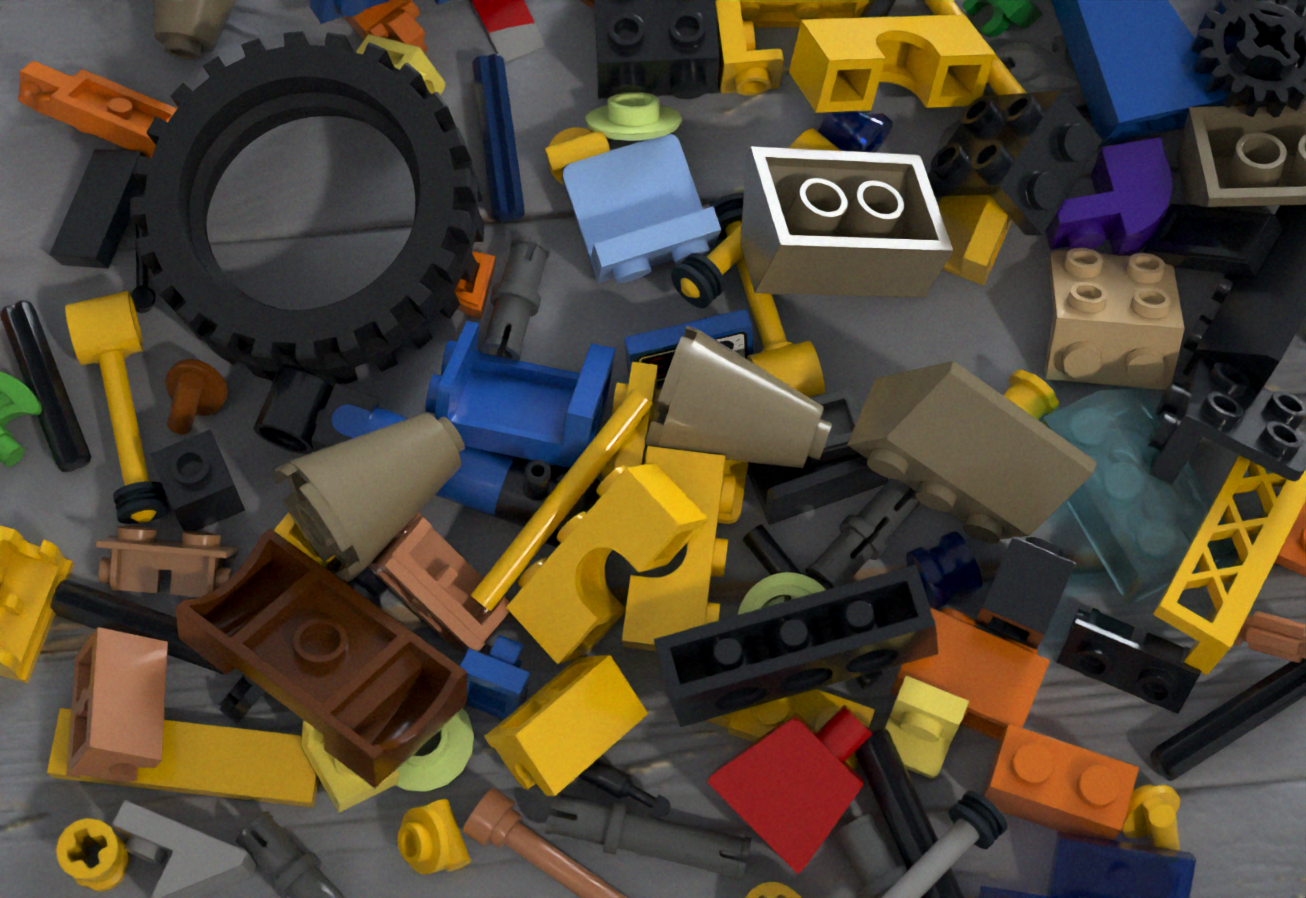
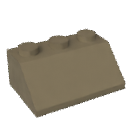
M1303 104L1297 111L1286 105L1280 116L1275 118L1271 116L1266 106H1259L1254 117L1247 116L1246 106H1232L1229 109L1224 106L1189 107L1177 155L1186 203L1205 207L1306 204V104Z
M750 147L747 153L740 245L755 293L925 298L954 250L920 155Z
M955 361L875 378L847 444L868 459L867 465L874 472L890 479L900 480L916 491L915 496L923 505L937 511L949 513L964 523L963 530L968 535L982 542L993 544L998 543L1000 539H1008L1013 536H1030L1093 475L1098 463Z

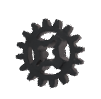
M1219 0L1214 11L1207 10L1191 46V51L1199 54L1193 66L1194 72L1210 74L1204 87L1205 91L1211 93L1222 89L1227 94L1223 106L1229 109L1238 100L1246 103L1247 116L1254 117L1259 106H1266L1273 118L1280 116L1286 104L1296 111L1299 110L1306 100V15L1299 17L1294 13L1298 1L1289 0L1284 6L1276 4L1275 0H1237L1236 4L1232 0Z

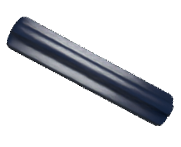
M499 54L479 55L473 60L472 66L492 217L495 221L502 223L517 221L524 217L525 209L504 58Z

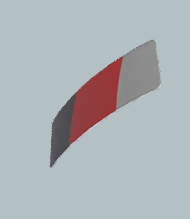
M471 0L498 54L504 58L505 63L544 47V40L524 0Z

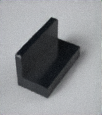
M860 453L810 466L808 458H806L803 468L748 462L747 473L769 525L880 487L888 481L887 477L870 469L867 465L868 459Z

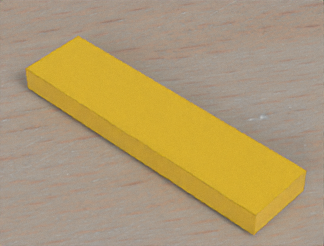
M60 708L47 769V773L51 778L310 808L315 806L319 778L301 747L302 735L164 720L162 761L156 768L138 767L137 780L131 782H118L84 775L77 778L66 776L71 709Z

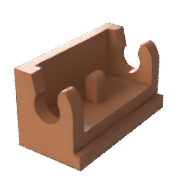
M419 512L367 566L449 646L456 650L467 652L468 648L479 652L485 645L484 641L509 613L506 606L510 601L505 596L500 599L492 611H489L470 596L483 580V577L431 527V523Z
M98 627L75 656L66 776L80 778L81 775L118 782H131L137 780L138 767L156 768L162 761L167 641Z

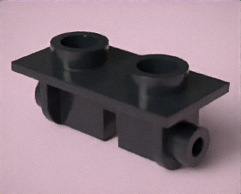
M1094 607L1091 613L1078 609L1071 624L1068 638L1056 663L1080 672L1086 677L1096 679L1139 697L1150 704L1158 705L1179 714L1201 674V670L1184 662L1191 648L1179 646L1148 632L1143 639L1142 645L1130 641L1134 626L1100 613V610Z

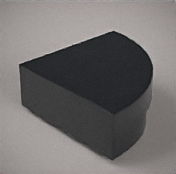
M243 675L219 704L221 708L219 710L237 724L264 694L265 690Z

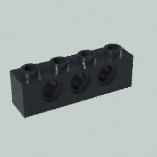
M916 564L654 639L668 696L680 727L939 654L936 624Z

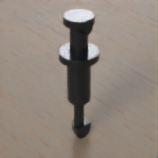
M600 758L577 776L619 800L629 796L650 807L649 814L655 817H664L670 812L671 805L668 799L660 794L655 797L634 786L635 782L632 780V775Z

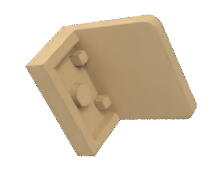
M1088 248L1053 251L1049 261V273L1054 315L1044 363L1045 379L1166 390L1174 378L1185 329L1174 267L1165 264L1161 258L1148 253L1117 256L1115 254L1098 253Z

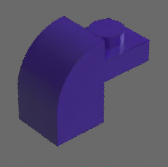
M1161 137L1101 147L1091 173L1096 194L1065 199L1045 231L1050 250L1070 247V249H1093L1104 243L1105 240H1109L1113 254L1117 256H1131L1138 253L1148 244L1167 209L1173 188L1171 169Z

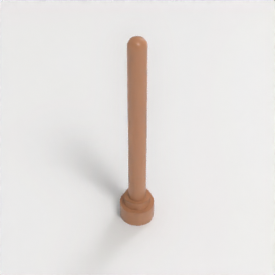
M494 787L483 796L463 827L462 831L484 847L489 843L498 849L506 845L580 898H628L522 824L520 821L523 815L514 810L516 802Z

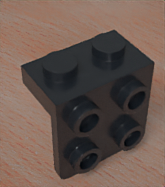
M594 0L598 99L610 98L616 94L642 92L654 96L673 95L679 99H695L704 94L717 93L719 44L715 0Z
M1061 90L983 96L973 101L964 110L961 116V124L947 145L933 157L930 165L931 169L927 176L935 197L990 195L1025 235H1043L1103 140Z
M1200 355L1183 384L1172 381L1158 404L1155 415L1159 416V419L1147 441V445L1155 449L1149 474L1170 485H1173L1202 437L1290 481H1298L1306 470L1305 404L1290 393L1284 391L1273 392L1249 381L1248 376L1235 365L1227 362L1216 363Z

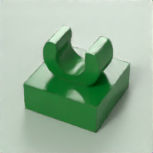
M965 0L962 6L972 16L979 13L987 5L993 6L994 13L991 20L981 27V31L990 38L1003 34L1008 28L1010 20L1026 30L1043 15L1032 0Z

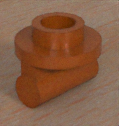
M183 359L171 367L165 379L167 392L173 400L167 420L168 428L177 434H187L192 430L196 415H212L221 409L227 399L228 388L224 378L215 368L196 359Z

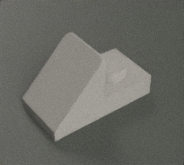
M126 800L123 801L112 823L115 829L128 840L124 847L127 852L159 866L162 865L166 856L170 858L151 898H203L251 878L257 866L247 851Z

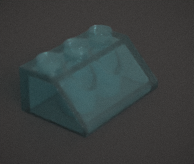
M1143 388L1099 390L1045 416L1041 422L1098 462L1093 475L1066 500V503L1127 606L1168 586L1212 504V500L1188 461L1173 485L1149 474L1155 449L1148 446L1147 441L1159 416L1155 415L1156 409ZM1221 517L1218 525L1226 524ZM1232 538L1209 541L1207 544L1214 563L1237 552ZM1198 564L1196 565L1192 574L1200 570Z

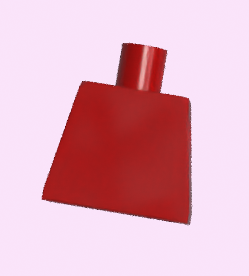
M843 705L818 731L796 712L717 767L709 775L706 782L799 874L807 866L864 785L863 778L846 760L873 733L846 705Z

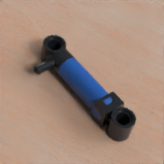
M281 368L275 377L253 429L261 438L279 448L306 455L408 418L379 408L378 398L338 383H335L333 388L327 382L307 372L294 368ZM465 446V449L459 453L462 467L435 496L524 527L570 468L558 465L549 466L547 462L539 459L527 461L519 457ZM598 479L593 481L545 542L546 544L557 548L561 544L557 539V535L562 527L577 514L584 511L587 513L599 500L600 495L596 491L601 482Z

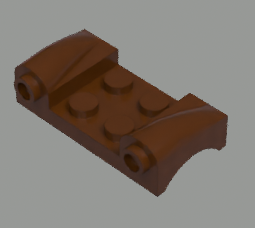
M271 528L260 536L256 546L243 565L222 586L203 597L184 599L175 607L178 636L181 641L226 675L234 668L238 669L324 735V750L373 788H376L413 756L466 704L467 671Z

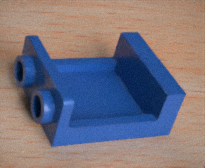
M466 321L458 342L448 340L441 365V375L433 374L426 396V412L434 413L437 420L441 417H446L455 426L466 447L529 460L539 459L548 464L571 468L597 435L609 400L616 348L591 343L581 373L481 353L477 348L480 323Z

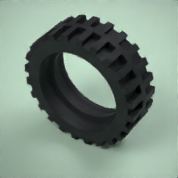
M303 31L287 32L283 34L284 47L266 50L258 38L241 44L246 57L226 67L219 56L215 57L203 65V68L209 75L206 81L194 91L185 83H182L170 95L178 109L168 122L155 116L146 132L156 145L152 158L137 156L133 175L145 188L144 197L130 198V217L143 231V237L135 239L134 242L139 258L154 275L150 279L154 288L200 340L202 339L218 356L232 365L237 361L241 362L255 376L273 381L275 373H278L281 368H294L314 376L316 374L331 373L339 384L358 380L355 369L357 366L374 361L380 371L383 372L397 365L398 362L392 351L410 339L420 350L433 338L427 325L438 312L451 319L460 306V302L454 292L460 279L472 282L478 267L472 250L474 242H483L485 223L478 206V202L483 201V196L471 156L447 104L438 92L431 94L428 91L421 73L409 63H405L400 70L394 67L387 50L371 42L367 44L364 53L359 54L354 52L347 36L343 34L327 32L325 45L320 46L310 45ZM319 116H337L368 123L385 135L399 150L408 165L415 191L414 222L411 233L398 256L371 284L341 301L326 306L300 310L279 309L259 302L242 292L225 276L219 267L209 243L206 226L208 210L215 188L230 163L258 137L280 125L295 120Z

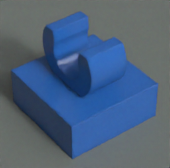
M499 635L489 656L468 648L460 664V667L467 671V700L465 705L504 720L527 701L530 672L520 669L522 660L518 659L524 644Z

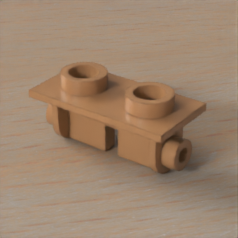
M117 526V536L112 535L96 541V547L112 549L111 558L102 557L99 565V582L110 584L112 591L159 593L162 569L172 570L170 595L203 597L218 589L233 576L232 568L222 567L223 558H228L239 552V546L220 545L221 534L183 531L181 541L156 539V528L144 526Z

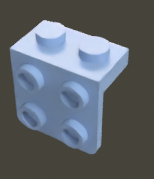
M668 134L664 137L643 140L569 163L563 170L562 179L598 283L614 278L616 283L633 281L649 274L652 271V266L674 260L675 264L679 265L691 253L707 256L710 253V248L715 246L721 232V227L714 207L702 208L681 144L675 135Z

